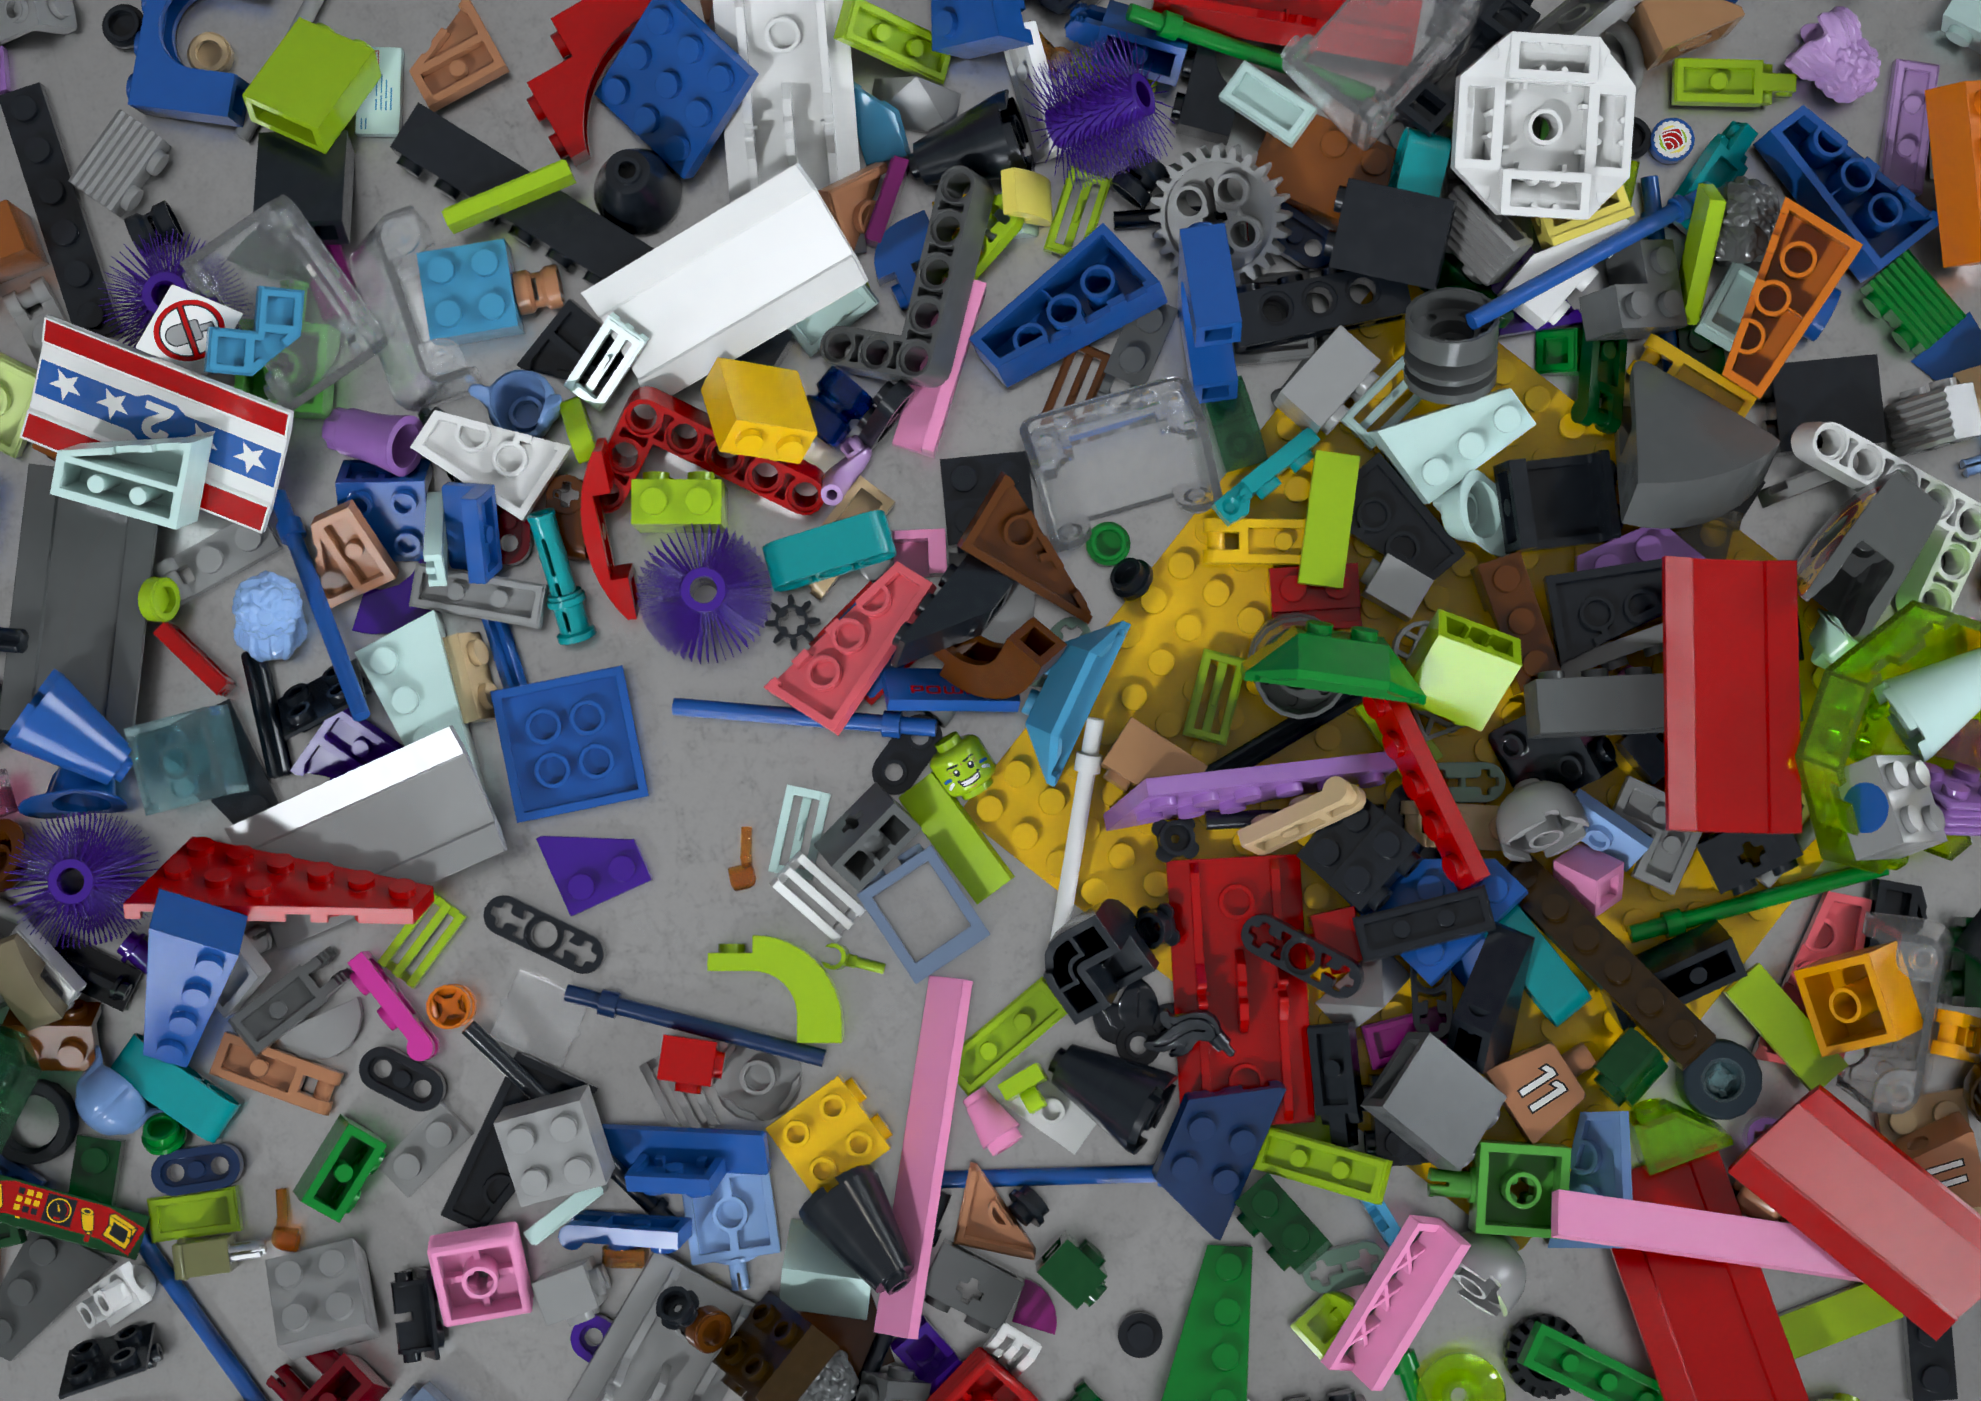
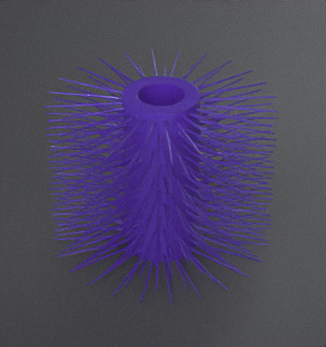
M1127 36L1131 66L1129 55L1127 57L1124 39L1122 47L1125 53V61L1121 55L1120 44L1118 48L1116 38L1115 40L1113 38L1118 49L1120 62L1117 59V51L1116 56L1114 54L1111 41V44L1110 42L1109 44L1107 43V49L1105 43L1103 45L1101 42L1108 55L1109 65L1105 61V51L1102 54L1100 47V56L1103 59L1104 66L1101 65V60L1100 62L1098 60L1096 46L1094 52L1091 49V53L1094 54L1098 64H1094L1093 54L1091 57L1088 46V51L1086 50L1089 57L1088 59H1086V56L1084 57L1085 69L1083 68L1081 55L1080 58L1079 56L1078 58L1076 57V63L1075 60L1073 61V66L1070 64L1069 57L1068 60L1066 58L1073 80L1070 78V74L1068 75L1065 59L1063 66L1060 63L1061 70L1059 65L1057 72H1055L1054 65L1052 68L1053 73L1050 68L1049 71L1047 69L1046 74L1051 80L1052 85L1046 81L1041 67L1042 72L1040 71L1046 82L1045 85L1050 96L1043 88L1036 73L1038 78L1036 81L1042 87L1045 95L1037 87L1036 89L1048 108L1046 109L1038 99L1037 101L1043 106L1041 109L1046 111L1045 113L1037 108L1039 107L1038 105L1031 104L1045 115V120L1037 117L1033 118L1046 123V128L1034 131H1048L1045 135L1049 134L1050 136L1044 142L1050 137L1053 141L1049 155L1055 145L1058 147L1055 174L1059 148L1062 149L1058 166L1062 157L1064 185V151L1067 157V178L1069 166L1072 180V163L1075 176L1077 174L1074 160L1076 159L1079 165V175L1081 169L1084 183L1086 180L1088 184L1083 173L1084 165L1087 176L1090 172L1086 165L1087 159L1091 166L1090 174L1092 179L1094 178L1093 173L1096 178V168H1098L1099 175L1101 173L1103 177L1099 166L1101 167L1100 159L1104 176L1105 172L1107 174L1106 169L1109 172L1108 165L1113 176L1111 170L1112 162L1114 163L1115 170L1117 167L1115 152L1118 157L1119 167L1120 164L1122 166V163L1125 166L1124 160L1127 165L1128 154L1130 161L1132 160L1131 147L1134 152L1133 158L1135 161L1136 159L1138 161V158L1141 161L1140 154L1141 157H1144V149L1147 159L1149 157L1151 161L1146 150L1147 146L1143 140L1144 136L1149 143L1151 155L1152 153L1154 155L1155 150L1150 144L1148 132L1156 145L1157 151L1159 150L1152 129L1157 134L1160 142L1162 139L1158 135L1152 120L1157 124V129H1160L1163 135V131L1168 134L1153 117L1154 113L1166 127L1157 116L1158 113L1155 112L1156 109L1163 114L1155 107V102L1165 106L1168 105L1156 101L1154 94L1168 91H1152L1151 85L1155 81L1151 84L1147 81L1152 64L1147 75L1143 76L1145 47L1142 70L1139 73L1141 58L1138 66L1136 38V71L1133 63V45L1131 54ZM1108 46L1114 56L1113 62L1109 56ZM1077 60L1082 67V75L1078 70ZM1090 64L1093 66L1094 73L1090 69ZM1062 68L1067 75L1066 81L1063 78ZM1074 70L1078 73V79L1074 75ZM1051 73L1057 80L1058 87L1053 83ZM1060 75L1062 77L1061 79L1063 82V86L1059 82ZM1138 137L1142 142L1143 153L1140 150L1141 145L1138 143ZM1127 142H1129L1130 144V151L1128 149ZM1122 143L1126 147L1125 154L1127 155V159L1123 153L1124 150L1122 148ZM1135 143L1138 147L1139 156L1136 153L1133 144L1135 145ZM1111 147L1114 149V156L1112 155ZM1106 149H1107V150L1109 151V153H1110V156H1111V159H1110V160H1111V164H1110V162H1109V160H1108L1109 156H1108L1107 153H1106ZM1118 151L1122 152L1123 161L1119 157ZM1095 153L1099 156V163L1096 160ZM1069 154L1071 157V166L1069 164ZM1090 154L1092 155V157H1093L1094 160H1095V164H1094V165H1095V169H1094V167H1093V165H1092V163H1091L1092 160H1091ZM1104 156L1106 157L1107 167L1102 160ZM1080 158L1083 161V171L1080 164Z
M166 231V256L162 246V239L161 252L158 237L157 252H155L154 246L152 248L154 255L152 253V256L150 254L149 257L145 246L144 249L147 254H145L143 249L139 250L147 265L125 245L150 278L129 259L127 260L148 280L115 259L133 277L117 270L119 276L123 275L125 277L112 276L122 279L119 281L126 284H123L125 286L119 284L111 285L124 287L132 291L123 288L103 289L119 292L107 294H116L128 298L111 297L100 300H127L105 303L104 305L117 303L136 304L103 309H123L108 313L107 315L124 312L107 321L129 316L111 324L114 325L126 321L115 328L118 329L125 326L114 336L129 330L118 340L130 335L131 337L127 338L122 344L130 341L128 346L136 342L138 343L137 340H140L143 335L141 333L147 328L171 285H176L222 305L243 303L241 301L246 300L224 302L233 301L230 299H239L237 297L246 295L226 298L244 289L223 294L240 286L225 289L238 281L228 283L236 275L224 279L232 272L223 274L231 265L221 269L227 262L225 261L217 266L223 257L214 262L218 255L217 253L210 258L214 249L205 257L207 248L199 258L205 242L195 254L198 246L197 243L190 255L192 241L185 258V250L190 234L185 242L182 253L183 237H181L177 260V239H175L173 264V233L170 248ZM237 305V306H227V307H230V308H232V309H241V308H233V307H247V306Z
M710 523L706 559L704 532L701 524L702 566L696 534L692 524L699 568H697L687 534L686 538L696 567L695 569L676 531L678 540L691 568L669 535L670 543L684 565L660 538L664 549L675 563L655 546L657 554L667 563L649 552L652 561L660 567L644 559L649 569L642 572L645 577L639 578V580H641L640 582H646L637 584V586H641L637 588L645 589H639V591L643 592L636 593L643 594L637 595L638 597H650L639 598L644 600L636 602L643 603L638 605L646 606H639L644 608L639 611L647 613L642 615L643 618L647 616L657 618L653 621H643L648 624L646 627L649 628V632L651 634L655 633L653 635L654 638L658 628L660 629L658 633L659 639L665 633L667 634L672 631L673 633L670 636L668 635L658 642H666L668 645L664 644V646L669 651L673 647L672 651L675 653V656L682 645L680 651L682 659H685L691 643L688 656L691 662L698 638L697 657L700 664L704 627L706 658L709 664L708 623L714 656L718 663L711 620L713 621L723 655L724 651L714 619L734 658L719 620L741 652L739 644L727 625L748 648L746 639L733 624L755 642L754 636L744 626L760 636L759 628L751 622L765 628L763 626L764 621L760 619L768 615L764 611L769 610L770 605L767 604L772 603L766 602L772 599L761 600L771 598L764 596L772 595V593H760L772 592L767 591L772 590V588L767 587L771 586L769 585L771 583L766 582L771 580H767L770 579L766 578L769 576L764 575L769 572L756 567L764 562L759 563L755 559L759 556L755 557V554L752 555L753 557L750 561L751 549L746 554H739L743 549L749 548L751 546L750 543L744 546L739 540L737 541L735 538L736 533L734 532L727 545L729 534L725 529L719 545L721 533L718 525L711 553L713 533ZM708 585L717 590L716 596L710 602L699 603L693 599L695 591L701 586ZM651 624H653V627L656 628L653 631L650 630Z
M88 811L89 826L87 830L85 822L86 813L83 812V829L80 822V812L77 813L79 819L78 828L75 823V813H72L74 831L70 824L68 813L67 819L70 832L65 825L64 814H62L61 820L64 824L65 833L60 826L57 815L56 821L61 835L57 831L51 817L52 826L56 830L59 840L52 832L46 818L47 827L51 831L50 834L53 836L54 841L44 826L42 828L53 846L47 841L46 836L42 833L40 835L47 841L46 843L50 845L52 850L36 834L35 836L41 841L40 843L43 846L37 843L36 845L40 847L38 848L30 844L32 846L30 847V852L36 856L25 852L33 857L31 858L33 860L26 859V861H20L29 864L25 865L28 867L20 866L28 870L4 872L32 876L6 881L48 882L4 890L48 885L46 888L13 897L42 892L16 904L33 903L32 905L35 906L34 910H36L34 913L43 908V911L34 919L36 920L38 917L41 919L38 925L44 921L41 927L49 920L43 928L46 932L51 921L55 918L49 932L51 933L56 926L53 931L55 935L56 930L61 925L56 939L57 944L60 934L63 933L61 941L64 945L65 933L70 922L67 943L69 945L73 926V949L76 928L78 932L77 940L81 949V927L85 948V930H87L90 946H92L90 929L94 936V944H98L95 938V928L99 935L100 944L103 943L99 933V926L104 934L105 943L108 942V938L105 935L104 926L108 930L112 942L113 934L108 929L107 922L110 924L115 937L117 932L113 928L109 917L115 923L121 936V930L114 916L120 922L124 931L126 929L121 921L126 924L128 922L122 917L123 915L118 912L115 906L124 913V909L120 907V905L123 907L121 903H124L132 895L131 893H134L139 888L138 886L144 884L138 881H147L150 877L120 876L158 870L150 869L120 873L123 870L156 862L150 861L127 866L155 853L135 856V854L140 852V847H138L140 844L134 847L136 845L134 844L126 850L127 848L125 847L135 840L134 838L131 840V837H129L133 830L125 838L124 836L128 831L119 839L122 835V830L118 831L121 824H118L114 832L113 830L116 825H113L109 831L112 826L110 820L107 823L108 827L103 837L107 822L106 812L99 838V827L102 822L101 812L96 834L95 825L98 818L95 811L93 829H91L92 815ZM113 835L111 841H110L109 844L107 845L108 840H109V839L111 838V836ZM32 905L28 906L27 910L31 911Z

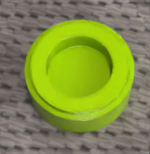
M150 577L143 582L138 594V606L145 619L154 622H168L176 616L181 601L180 591L172 579L167 577Z

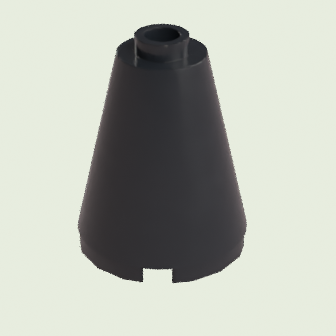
M1005 89L993 94L913 143V153L908 154V160L914 178L916 180L922 178L926 185H937L945 171L957 165L968 167L986 180L1001 179V170L1013 167L1035 172L1033 155L1024 156L1023 149H1026V143L1029 141L1016 101L1013 97L1008 98L1009 90Z
M645 148L624 149L613 154L600 168L594 183V200L600 215L633 236H641L666 227L677 214L682 198L681 183L677 172L656 152Z
M1076 1044L1070 1045L1067 1050L1061 1047L1054 1055L1048 1071L1053 1073L1052 1084L1120 1146L1133 1155L1137 1154L1148 1141V1139L1141 1136L1143 1131H1149L1151 1127L1156 1128L1176 1088V1085L1172 1083L1178 1079V1076L1169 1071Z
M869 1164L854 1167L835 1177L839 1184L826 1192L823 1186L814 1192L799 1210V1216L803 1221V1225L876 1293L886 1291L891 1295L903 1289L911 1281L909 1274L914 1266L879 1174Z

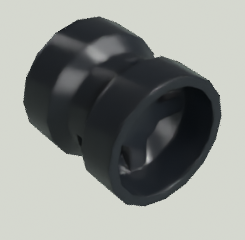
M1145 150L1143 160L1140 154L1141 161L1138 158L1136 165V161L1131 155L1133 162L1131 165L1129 158L1130 166L1125 169V174L1124 171H1120V174L1117 172L1110 181L1111 187L1122 198L1140 210H1144L1150 203L1151 193L1158 187L1156 184L1157 180L1170 178L1166 167L1158 159L1155 160L1154 156L1152 159L1150 153L1148 154L1151 161L1149 159L1148 163Z
M166 200L153 205L149 213L144 215L136 213L124 219L132 241L141 250L143 249L145 254L147 253L141 239L143 243L145 240L148 249L150 246L154 254L153 246L155 252H157L156 246L158 249L157 237L159 246H161V239L162 245H164L166 242V231L169 245H171L172 233V245H175V239L179 243L181 242V237H183V230Z

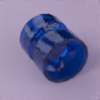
M831 366L816 383L818 393L816 395L807 394L806 398L818 433L816 436L836 450L851 433L849 423L852 420L860 421L874 403L872 402L873 398L841 370Z

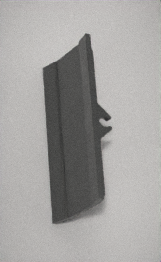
M29 463L9 628L24 629L28 632V648L24 653L6 652L0 702V730H10L49 674L56 669L69 679L127 742L133 743L147 619L142 616L139 610L138 594L143 582L152 577L158 525L52 495L50 490L55 466Z

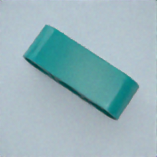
M1406 127L1397 146L1388 186L1439 197L1449 160L1451 139L1436 134L1428 137L1421 130Z
M883 510L858 514L774 540L762 547L775 592L797 589L887 561L897 555L887 517Z
M1516 905L1499 923L1535 937L1524 991L1554 1026L1558 1027L1588 1003L1592 997L1527 915Z
M134 1033L110 1068L131 1083L144 1099L199 1137L215 1143L241 1104L190 1066L185 1068L144 1056V1036Z

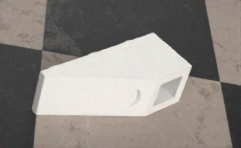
M1628 219L1618 221L1532 255L1521 265L1497 296H1501L1626 228L1630 221ZM1592 266L1513 310L1536 330L1547 321L1554 326L1571 306L1566 301L1567 297L1575 288L1582 292L1599 271Z

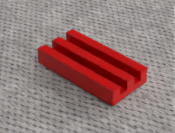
M163 622L153 632L216 695L226 697L236 687V682L177 625Z

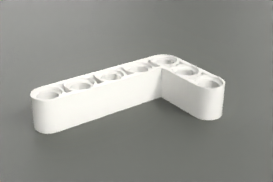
M1807 422L1799 425L1792 434L1791 448L1795 456L1806 464L1857 492L1884 475L1899 471L1944 506L1941 518L1898 589L1895 601L1898 612L1904 618L1910 620L1939 622L1947 618L1954 608L1981 549V503L1838 423ZM1819 434L1823 438V445L1820 451L1817 448ZM1855 454H1857L1859 461L1856 471L1853 468ZM1961 514L1964 517V523L1962 528H1960L1959 526V519ZM1944 554L1946 562L1942 569L1941 557ZM1924 594H1926L1927 603L1926 607L1923 609L1922 599Z

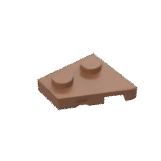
M461 0L458 5L460 9L458 14L446 29L441 27L432 39L429 50L421 54L409 70L427 106L433 112L509 72L471 0Z

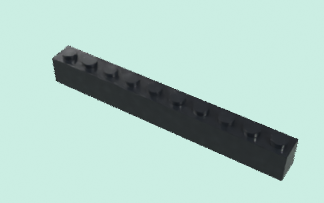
M419 102L390 146L394 153L400 157L396 162L397 165L418 178L422 172L437 180L433 187L455 201L459 195L468 199L530 173L524 167ZM561 190L487 220L493 224L496 218L508 224L511 226L508 233L531 247L534 241L548 249L545 256L558 266L568 270L572 264L586 273L582 279L591 286L654 249ZM785 330L735 360L780 367L796 342L794 335Z

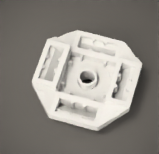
M1511 31L1456 77L1450 168L1495 215L1588 220L1630 178L1636 86L1610 54L1611 51L1601 37ZM1537 116L1543 117L1549 126L1548 135L1544 140H1540L1533 133L1532 125Z

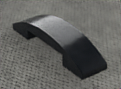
M1495 0L1479 17L1476 27L1428 79L1422 78L1396 106L1395 111L1428 137H1432L1454 117L1456 77L1511 31L1530 32L1540 19L1541 14L1523 0Z

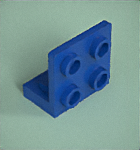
M421 458L417 467L410 474L403 477L396 476L362 460H343L335 481L337 504L340 505L353 499L393 561L424 560L426 501L433 475L432 461L427 458Z

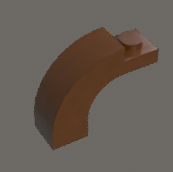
M1033 616L1011 634L1005 643H997L979 635L935 652L933 655L944 663L939 675L957 688L983 698L1005 699L1022 693L1057 663L1067 644Z

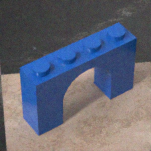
M141 0L144 14L141 31L137 32L134 39L136 59L133 74L129 76L126 84L128 105L144 115L243 127L247 108L242 94L250 84L234 73L186 67L178 55L176 49L178 23L188 7L197 0Z
M1197 222L1188 228L1179 229L1177 303L1193 405L1237 399L1238 375L1232 343L1241 342L1242 318L1225 223Z

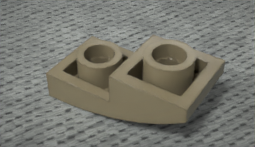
M16 933L0 939V994L17 1019L30 1031L63 1019L68 1005L40 976L46 963Z

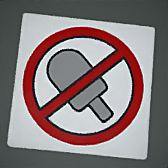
M171 285L138 341L136 349L206 376L209 373L204 372L207 328L210 326L235 329L243 313L176 285Z

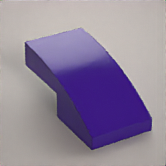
M924 1315L921 1316L918 1340L897 1337L890 1345L892 1351L909 1369L915 1370L914 1375L918 1379L931 1383L930 1395L964 1362Z

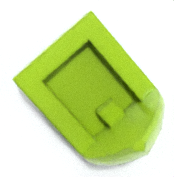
M1329 1291L1322 1294L1290 1327L1321 1360L1355 1306L1356 1301L1345 1293Z

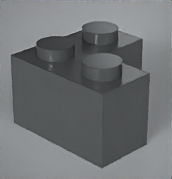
M1673 239L1639 240L1617 252L1610 259L1606 258L1605 263L1609 287L1579 297L1586 341L1647 339L1651 333L1660 336L1688 326Z

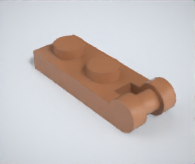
M230 1031L224 1032L209 1072L211 1075L329 1116L333 1105L330 1098L334 1087L340 1086L344 1076L342 1071L271 1046L256 1057L239 1035ZM306 1076L318 1080L313 1094L301 1091Z

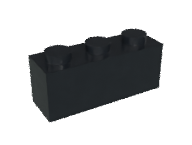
M1716 919L1635 955L1684 1004L1747 976L1732 937ZM1600 990L1609 1013L1623 1032L1628 1026L1637 1027Z

